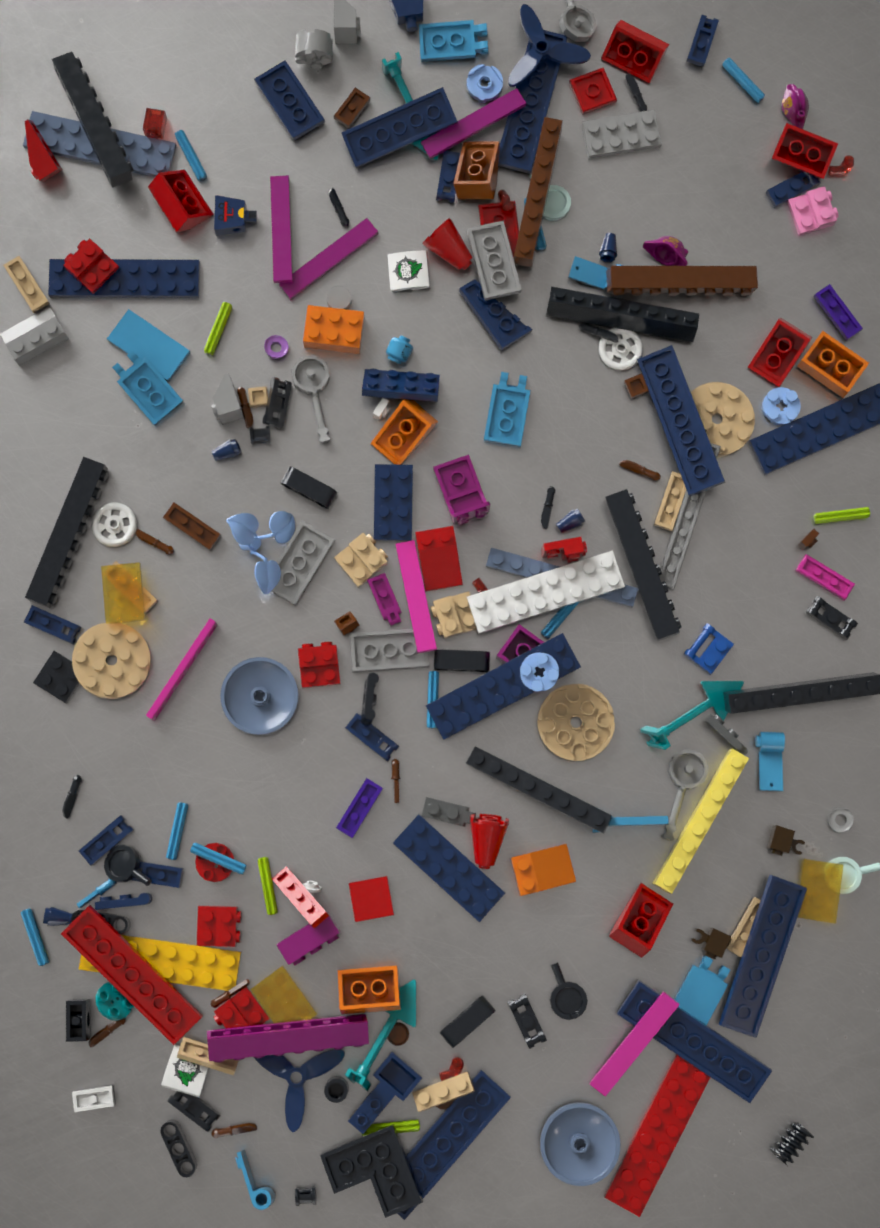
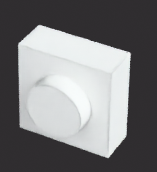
M382 398L373 412V418L378 421L382 417L386 418L391 408H389L390 405L387 399Z

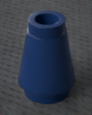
M614 233L605 234L599 251L600 259L604 262H613L617 257L616 235Z
M229 439L212 450L215 461L237 457L241 453L236 439Z
M572 509L556 525L561 533L582 526L585 519L579 509Z
M54 907L45 908L43 924H48L47 926L70 925L73 913Z

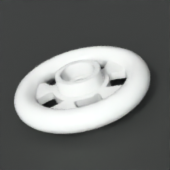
M618 328L610 329L609 331L616 335L621 334L622 339H618L617 343L604 338L600 339L599 355L602 361L614 370L623 371L633 368L638 364L637 359L643 355L641 338L634 331ZM630 338L635 343V345H633L632 347H630V344L627 342V340ZM607 344H612V352L606 351ZM622 345L624 350L620 351L618 346ZM629 352H632L634 354V357L631 360L626 358ZM613 356L621 358L620 363L614 362L612 360Z
M118 502L101 506L95 512L92 519V532L95 538L101 544L108 547H119L127 544L134 537L137 530V518L134 512L125 504ZM112 510H119L120 515H111ZM102 516L108 517L105 520V524L99 523ZM128 518L130 525L124 526L122 519ZM113 521L117 522L116 527H111ZM105 529L111 533L108 538L102 534ZM123 531L125 536L117 539L116 534Z

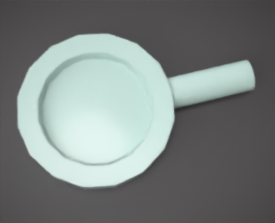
M550 185L543 218L549 221H558L568 214L571 207V197L563 187Z
M837 857L830 860L826 865L824 880L827 887L833 892L849 894L858 888L863 874L880 871V863L859 867L853 859Z

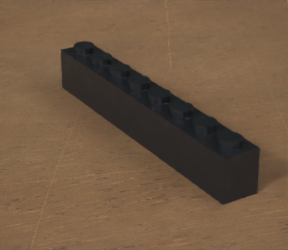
M71 51L53 58L54 70L111 187L113 188L133 180L131 172H134L131 162H126L124 158L126 157L123 146L119 147L117 143L119 142L118 136L115 131H111L110 127L112 125L108 116L104 117L103 115L104 108L100 101L97 102L96 91L93 86H89V77L86 72H82L81 68L83 66L79 57L75 58Z
M552 286L546 312L547 316L694 342L699 323V313Z
M83 456L25 598L47 608L55 604L58 594H56L59 587H62L65 581L64 573L72 564L71 556L73 552L77 551L80 541H78L79 537L86 530V520L94 511L93 503L101 494L100 486L108 477L109 472L105 464Z
M625 489L606 496L608 508L657 641L679 634V629L682 626L679 618H674L672 611L675 610L672 600L667 599L666 593L669 591L665 581L661 582L659 575L662 572L659 564H655L652 557H655L652 546L648 547L646 542L649 537L646 529H642L639 523L642 521L639 510L635 511L633 504L636 502L633 494L628 493V490Z
M871 672L723 692L725 711L733 714L880 694V674Z

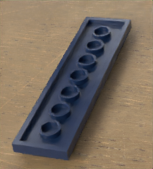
M543 30L545 39L549 42H567L568 37L566 35ZM529 41L525 55L532 49ZM543 47L537 48L540 51L545 50ZM549 59L542 60L530 77L516 86L525 100L526 106L507 117L500 143L498 166L531 174L544 117L547 116L561 63Z
M49 259V297L199 298V260L112 259L119 268L92 294L65 269V259Z
M670 345L637 359L689 497L726 483L673 346Z
M880 383L749 440V444L764 475L880 425Z
M561 633L425 705L443 740L535 692L526 687L520 677V667L524 659L530 654L540 652L551 655L559 665L558 679L581 668L565 635ZM536 667L534 674L543 677L545 669Z
M769 875L719 1025L757 1038L807 891L806 887Z
M639 980L617 1014L636 1026L661 994ZM679 1006L653 1037V1039L748 1103H751L772 1072L771 1068Z
M482 1070L472 1079L475 1092L455 1099L406 1155L422 1199L511 1098L508 1093ZM417 1205L397 1214L405 1220Z

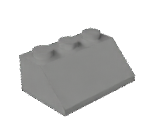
M50 306L1 333L5 345L19 366L69 339Z

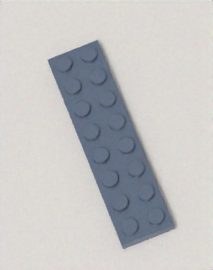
M32 111L30 120L34 122L54 155L100 165L80 121ZM110 128L111 131L116 132L119 139L117 143L119 147L123 146L126 153L124 158L126 162H131L134 173L156 177L158 173L170 171L177 146L176 143ZM25 135L23 147L28 149Z

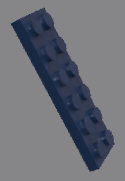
M441 87L341 132L355 167L358 168L457 124L458 121L445 90Z
M419 814L393 842L398 849L478 922L487 915L505 894L500 887Z

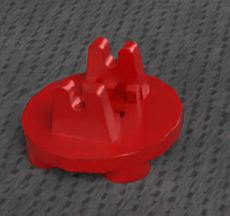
M210 843L204 846L234 859L231 850L223 844ZM196 855V870L204 880L220 882L228 878L233 872L221 865L215 868L216 863Z

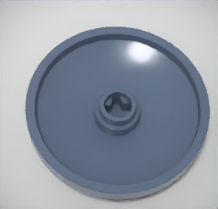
M255 657L240 662L229 671L223 681L220 697L226 717L236 728L248 734L266 735L280 730L291 720L297 709L299 693L293 675L284 665L270 658Z
M571 1103L559 1108L547 1119L541 1132L540 1150L547 1168L556 1178L570 1185L587 1186L601 1181L613 1170L620 1155V1136L615 1123L602 1109L588 1103Z

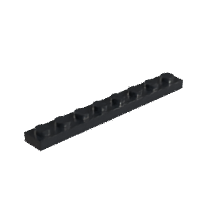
M476 746L466 762L467 765L603 834L613 817Z

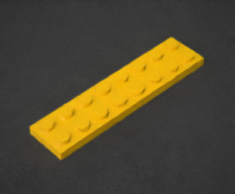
M121 935L169 983L229 991L237 984L241 952ZM81 955L79 970L99 972Z

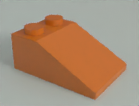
M404 399L370 444L395 465H402L439 421L414 400Z
M567 844L510 858L519 896L576 882Z

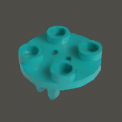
M110 982L103 984L95 996L99 1012L109 1020L118 1021L124 1019L134 1007Z

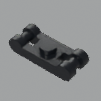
M272 377L267 407L262 420L263 424H273L276 428L280 429L283 427L292 386L290 381L285 380L283 382L277 377ZM273 412L278 413L277 418L273 417Z
M816 596L813 600L814 604L807 609L806 613L842 638L848 640L851 630L855 629L858 623L828 604L821 597ZM820 607L825 610L822 615L818 612ZM841 621L846 624L843 629L839 627Z
M370 673L364 683L361 723L364 726L371 725L376 715L375 711L372 710V706H375L377 694H374V688L378 683L379 676L376 673Z
M526 994L520 995V998L515 1001L513 999L508 1001V1005L528 1048L531 1049L535 1047V1044L547 1041ZM524 1005L526 1010L519 1013L517 1008ZM535 1029L537 1035L530 1037L528 1032Z
M177 1091L174 1096H170L167 1100L172 1106L207 1132L212 1128V1123L221 1116L198 1097ZM183 1096L188 1099L184 1105L180 1102ZM203 1112L208 1114L205 1120L200 1118Z

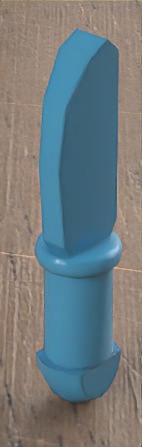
M108 879L101 886L96 887L94 892L77 903L78 908L83 907L99 894L102 896L104 892L116 884V881Z

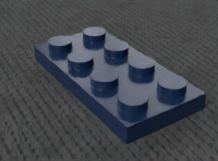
M286 60L254 78L256 85L293 141L325 122V119Z
M374 368L365 369L362 396L438 402L440 375L416 373L413 371L399 372L396 370L386 371Z
M375 464V541H412L413 465Z

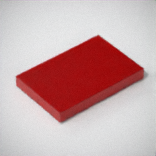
M515 201L478 205L480 226L504 221L514 257L519 235Z

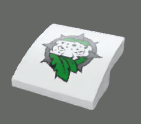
M426 250L388 254L390 290L392 292L407 289L415 291L431 287L428 252Z
M175 1044L161 1087L200 1097L209 1068L177 1058L180 1046Z

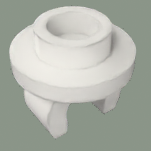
M307 881V883L302 884L313 897H315V893L321 892V886L315 881Z

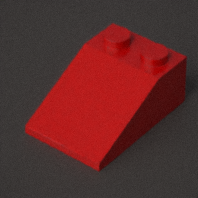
M779 318L748 368L780 387L813 337L783 318Z
M448 526L415 532L425 592L463 585L454 527Z
M640 883L617 919L609 937L642 958L652 949L673 903Z

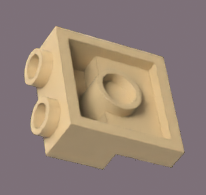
M364 532L334 557L358 588L388 564L386 560L388 558L387 554L383 549L378 550L374 546L376 541L370 534L366 536Z
M469 591L433 601V606L430 607L433 617L438 619L437 631L439 636L443 635L444 639L477 629L467 597L471 596Z

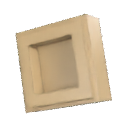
M267 386L248 388L250 408L266 407L268 402Z

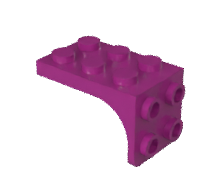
M469 454L433 467L453 524L463 525L468 523L469 519L473 517L480 519L487 516L490 510V502H487Z

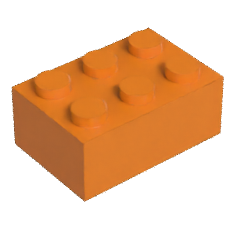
M308 305L303 337L304 348L360 354L365 319L364 312Z
M822 331L797 367L844 398L869 362Z
M397 966L338 970L339 1008L341 1014L401 1010Z

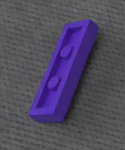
M830 284L813 296L846 341L862 331V326Z
M366 778L336 828L353 838L383 788Z

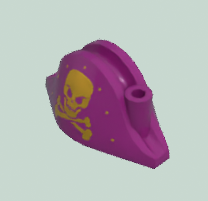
M788 84L782 100V111L793 126L803 129L809 111V101L801 88H797L794 84Z
M663 236L657 240L645 241L643 244V248L656 261L665 266H687L688 264L685 258L688 250L675 237Z

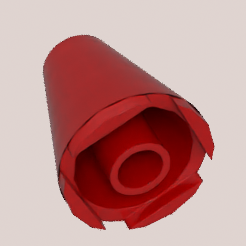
M450 218L444 221L430 237L428 236L422 242L426 248L458 270L462 268L465 271L472 264L470 260L473 257Z
M475 814L470 815L474 858L479 868L490 869V866L495 865L509 825L508 818L503 821L501 820L502 816L480 814L476 818Z

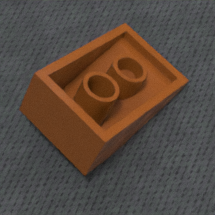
M499 141L463 142L453 183L458 199H494L498 176Z

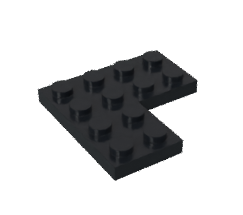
M394 1124L320 1155L334 1194L371 1179L385 1218L423 1203Z

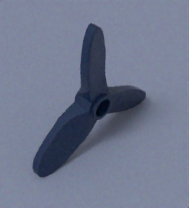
M527 4L521 6V23L532 49L520 59L512 70L508 81L510 87L518 86L530 77L542 60L549 59L563 64H583L590 60V52L582 46L563 41L549 42L545 39L542 25L533 9ZM543 47L545 50L540 51L537 48Z
M332 1049L322 1052L309 1059L300 1067L294 1066L284 1055H265L262 1058H255L263 1068L278 1077L286 1079L289 1084L285 1099V1116L287 1126L291 1132H296L303 1120L305 1081L332 1070L343 1060L345 1056L344 1050ZM293 1072H299L302 1075L300 1082L292 1080L291 1075Z

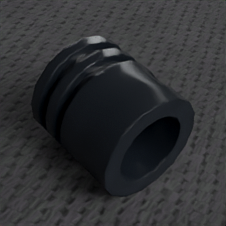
M341 1076L331 1077L324 1088L326 1098L333 1103L342 1102L349 1091L348 1082Z

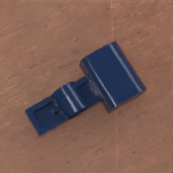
M391 1052L373 1073V1076L380 1082L348 1120L362 1134L366 1132L395 1095L404 1101L422 1079L416 1071L394 1052Z

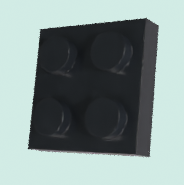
M56 651L52 652L33 682L66 704L79 685L73 671L72 661Z

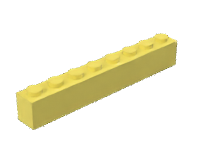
M733 748L728 750L654 879L653 885L668 894L673 893L748 762V757Z

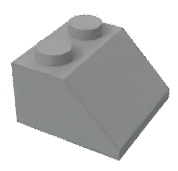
M334 0L335 44H357V37H361L360 17L356 16V9L346 0Z
M229 373L225 374L213 396L214 404L211 405L216 420H220L222 425L244 418Z

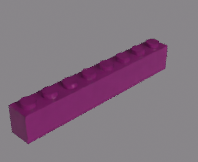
M366 1014L208 1030L209 1061L242 1060L246 1057L262 1058L265 1055L281 1056L292 1052L301 1054L310 1050L320 1052L324 1049H343L347 1046L362 1047L369 1044Z

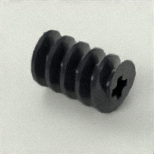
M791 1123L793 1131L786 1129L788 1137L781 1135L783 1143L776 1142L778 1150L770 1149L785 1165H787L786 1162L794 1163L792 1155L799 1157L797 1149L804 1151L802 1143L809 1144L806 1137L814 1138L799 1123L798 1125Z

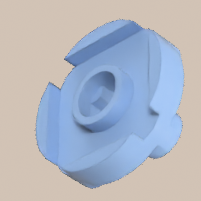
M477 65L468 74L466 82L467 91L479 103L492 101L502 92V74L494 66ZM481 80L489 81L488 86H481Z
M784 387L769 391L762 402L764 416L772 424L783 426L795 420L801 408L797 393ZM780 402H783V404L786 405V408H784L783 411H780V408L776 407V405H778Z
M540 652L530 654L524 659L520 667L521 680L526 687L533 691L549 690L558 680L559 665L549 654ZM536 667L545 669L543 677L534 674Z

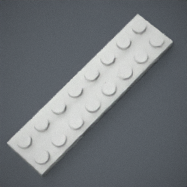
M612 550L468 596L467 600L478 634L624 588L625 585Z

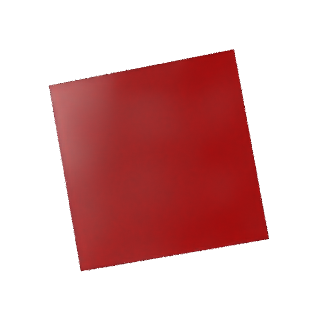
M604 67L569 80L583 115L617 102Z
M387 876L349 883L355 922L394 915Z

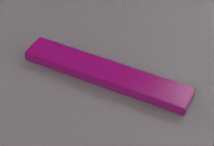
M516 88L462 118L457 124L445 128L421 141V145L429 159H432L525 107L526 102Z
M289 175L270 176L274 283L293 282Z
M368 218L364 219L293 273V282L279 283V287L290 300L378 235V230Z

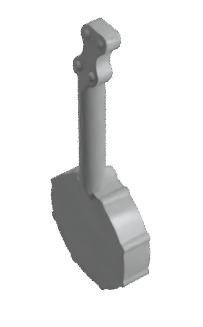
M566 0L568 7L559 19L562 33L574 42L588 41L597 28L594 14L582 5L579 6L574 3V0Z
M315 355L299 358L293 369H291L292 378L296 388L312 396L318 424L317 433L321 436L319 442L324 443L330 441V437L327 436L329 431L325 425L318 392H322L330 380L327 362H324L321 358Z
M686 749L674 755L669 764L668 773L675 786H679L669 824L665 826L666 833L663 834V838L670 841L674 840L673 832L677 830L675 826L686 789L691 790L704 783L708 774L709 766L701 753Z

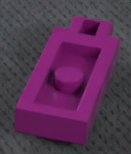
M382 573L368 579L367 582L383 619H388L390 626L401 622L399 614L402 612L386 574Z

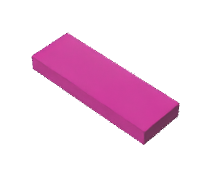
M805 554L795 570L844 601L855 583Z

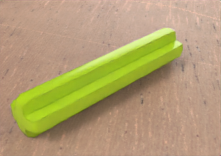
M223 302L204 348L206 354L213 355L232 310L230 303Z
M869 507L816 513L814 515L815 524L868 518L870 517Z
M262 857L257 861L268 915H274L278 913L269 860L268 857Z
M419 1120L371 1124L362 1136H367L393 1124L397 1133L416 1132L420 1130Z

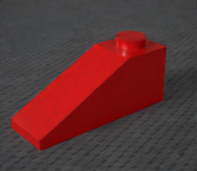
M27 119L25 121L29 164L32 168L31 173L36 180L39 179V181L45 182L63 169L34 122Z

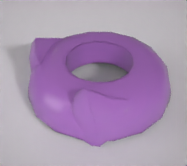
M272 335L265 340V352L272 360L282 358L288 352V342L282 336ZM275 343L279 344L281 346V351L273 352L271 350V345Z

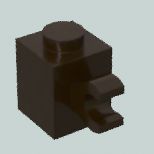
M774 825L767 848L771 849L772 854L782 856L783 853L789 854L790 848L794 854L801 855L802 852L796 849V845L798 843L805 845V842L793 839L794 830Z
M710 928L708 934L701 929H695L696 932L700 933L701 938L699 940L691 938V941L695 944L703 943L701 949L706 951L704 955L712 959H716V957L722 958L731 936L715 928Z

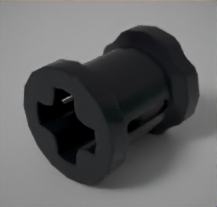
M269 426L258 429L250 427L251 444L263 441L270 443Z
M312 1186L311 1189L295 1188L296 1206L307 1203L316 1205V1187Z

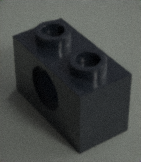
M90 999L67 1000L66 1042L90 1040Z

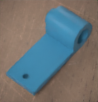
M575 256L568 278L607 291L606 271L608 268Z
M760 732L755 737V746L758 747L759 791H783L782 752L785 748L784 732Z
M242 1150L237 1153L238 1157H235L238 1169H242L253 1206L256 1209L265 1210L275 1201V1193L267 1186L256 1188L246 1152Z

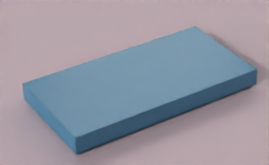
M129 309L107 337L110 343L126 354L133 350L140 360L146 357L168 382L190 354V350Z

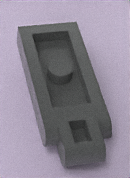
M710 714L706 718V721L743 755L747 754V748L737 739L739 735L732 728L727 730L723 726L725 722L717 714L715 716Z
M426 797L422 812L423 817L464 827L466 823L470 824V815L475 814L476 816V813L469 812V807Z

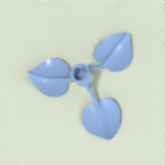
M285 511L275 512L269 520V528L272 533L257 536L255 532L258 530L259 523L254 515L250 513L233 515L226 520L233 537L239 543L242 550L250 551V554H254L263 560L256 563L254 574L260 590L264 594H269L278 584L281 570L276 561H268L265 556L256 552V550L261 546V539L275 536L277 543L288 542L295 531L294 517L291 513Z

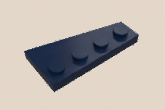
M476 279L460 287V294L501 351L532 332L533 329L523 324L520 318L507 310L502 302L499 303L496 299L484 300L481 284Z

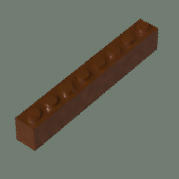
M544 117L514 253V263L516 265L533 266L563 120Z
M610 266L606 271L607 293H613L615 296L624 295L625 293H632L633 296H639L643 293H650L652 296L661 295V293H668L670 296L679 295V293H686L688 296L697 295L698 293H704L706 296L715 295L716 293H723L724 296L741 293V295L747 296L751 295L758 288L757 266Z

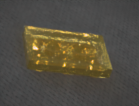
M141 563L101 566L106 624L144 621L145 608Z
M804 859L800 885L806 887L807 891L798 918L836 924L843 864Z
M281 966L250 989L273 1023L310 1020L317 1015L284 966Z

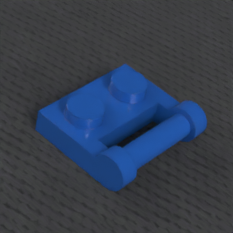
M706 623L703 627V632L691 648L684 652V655L711 675L734 643ZM711 635L714 639L699 658L696 656V652Z

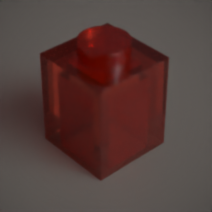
M146 108L143 124L145 136L156 139L164 138L167 122L164 110Z

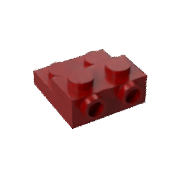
M89 238L87 241L83 240L77 246L78 250L74 255L70 253L66 256L64 267L94 294L119 266Z
M581 537L544 543L541 548L542 558L555 559L561 554L562 562L567 561V563L578 562L579 558L586 556L587 553L586 542H582Z
M322 642L321 646L313 647V644L310 643L302 644V648H298L302 688L341 684L337 645H333L332 642Z
M198 906L197 946L236 947L237 943H240L241 932L237 931V923H241V911H238V907Z
M245 987L214 1011L216 1015L213 1016L219 1026L224 1025L226 1029L262 1025L270 1019L248 987Z

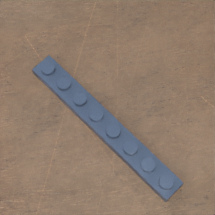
M495 548L490 549L486 564L488 568L524 578L560 567ZM625 585L624 588L596 596V598L633 608L638 588Z

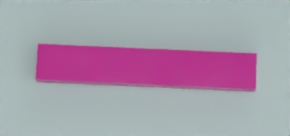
M415 541L396 543L417 652L419 654L435 651L437 647Z
M211 618L208 620L146 714L153 721L156 720L218 626Z
M663 991L590 1081V1085L606 1097L678 1008L679 1003Z

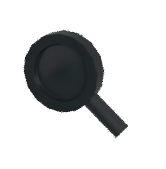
M117 845L107 854L104 861V869L106 875L111 880L123 883L135 877L146 886H149L152 882L150 878L138 871L140 858L134 848L126 845Z
M558 962L552 964L551 967L558 985L551 992V1008L562 1019H576L586 1010L587 995L578 984L569 981L565 982Z

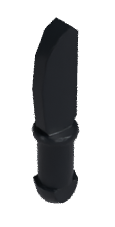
M626 75L625 78L634 95L633 98L637 102L639 111H647V105L643 100L636 80L631 75Z
M332 188L329 191L330 200L336 209L335 212L339 216L341 225L347 227L349 219L344 212V207H342L335 189Z
M587 323L579 325L580 330L583 332L594 334V336L615 343L618 342L616 334L609 330L594 327Z
M553 486L547 489L545 506L541 515V523L545 529L549 526L551 507H553L554 494L556 493Z
M76 775L72 779L71 788L63 805L62 813L66 819L70 816L80 782H82L80 775Z

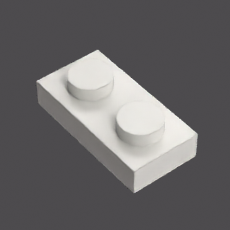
M113 1085L72 1092L74 1112L115 1106Z

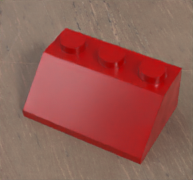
M620 20L614 27L601 59L650 83L670 44Z
M786 123L772 159L824 179L838 143Z
M185 169L158 173L148 186L176 232L190 230L214 215Z

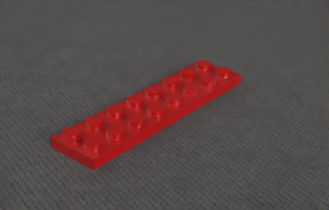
M91 905L61 933L173 1045L202 1018L203 1015Z
M675 1055L604 1198L638 1217L641 1216L711 1078L679 1055Z

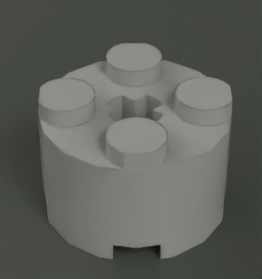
M306 29L299 31L296 34L295 62L297 64L310 65L312 69H321L322 65L331 63L333 38H330L331 34L319 29L306 33Z

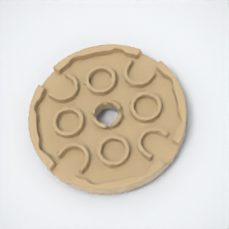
M722 382L706 383L691 392L710 443L721 446L718 457L731 455L741 449L751 437L755 425L754 410L747 396L738 388ZM718 414L722 422L720 424L713 423L712 416Z
M106 622L91 627L79 638L73 650L72 666L79 684L90 694L103 699H119L132 694L144 683L150 669V651L146 641L135 629L122 623ZM115 656L117 663L112 666L108 665L106 658Z
M584 684L564 685L551 692L543 701L537 718L538 732L544 745L554 755L569 761L587 760L598 755L609 744L615 729L614 712L609 701L597 689ZM573 717H578L581 720L580 727H572L571 719Z

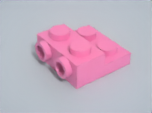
M825 186L807 191L805 195L788 199L787 203L799 236L833 226L836 223L838 211L836 207H832L830 202L832 201V194L830 190L826 191Z

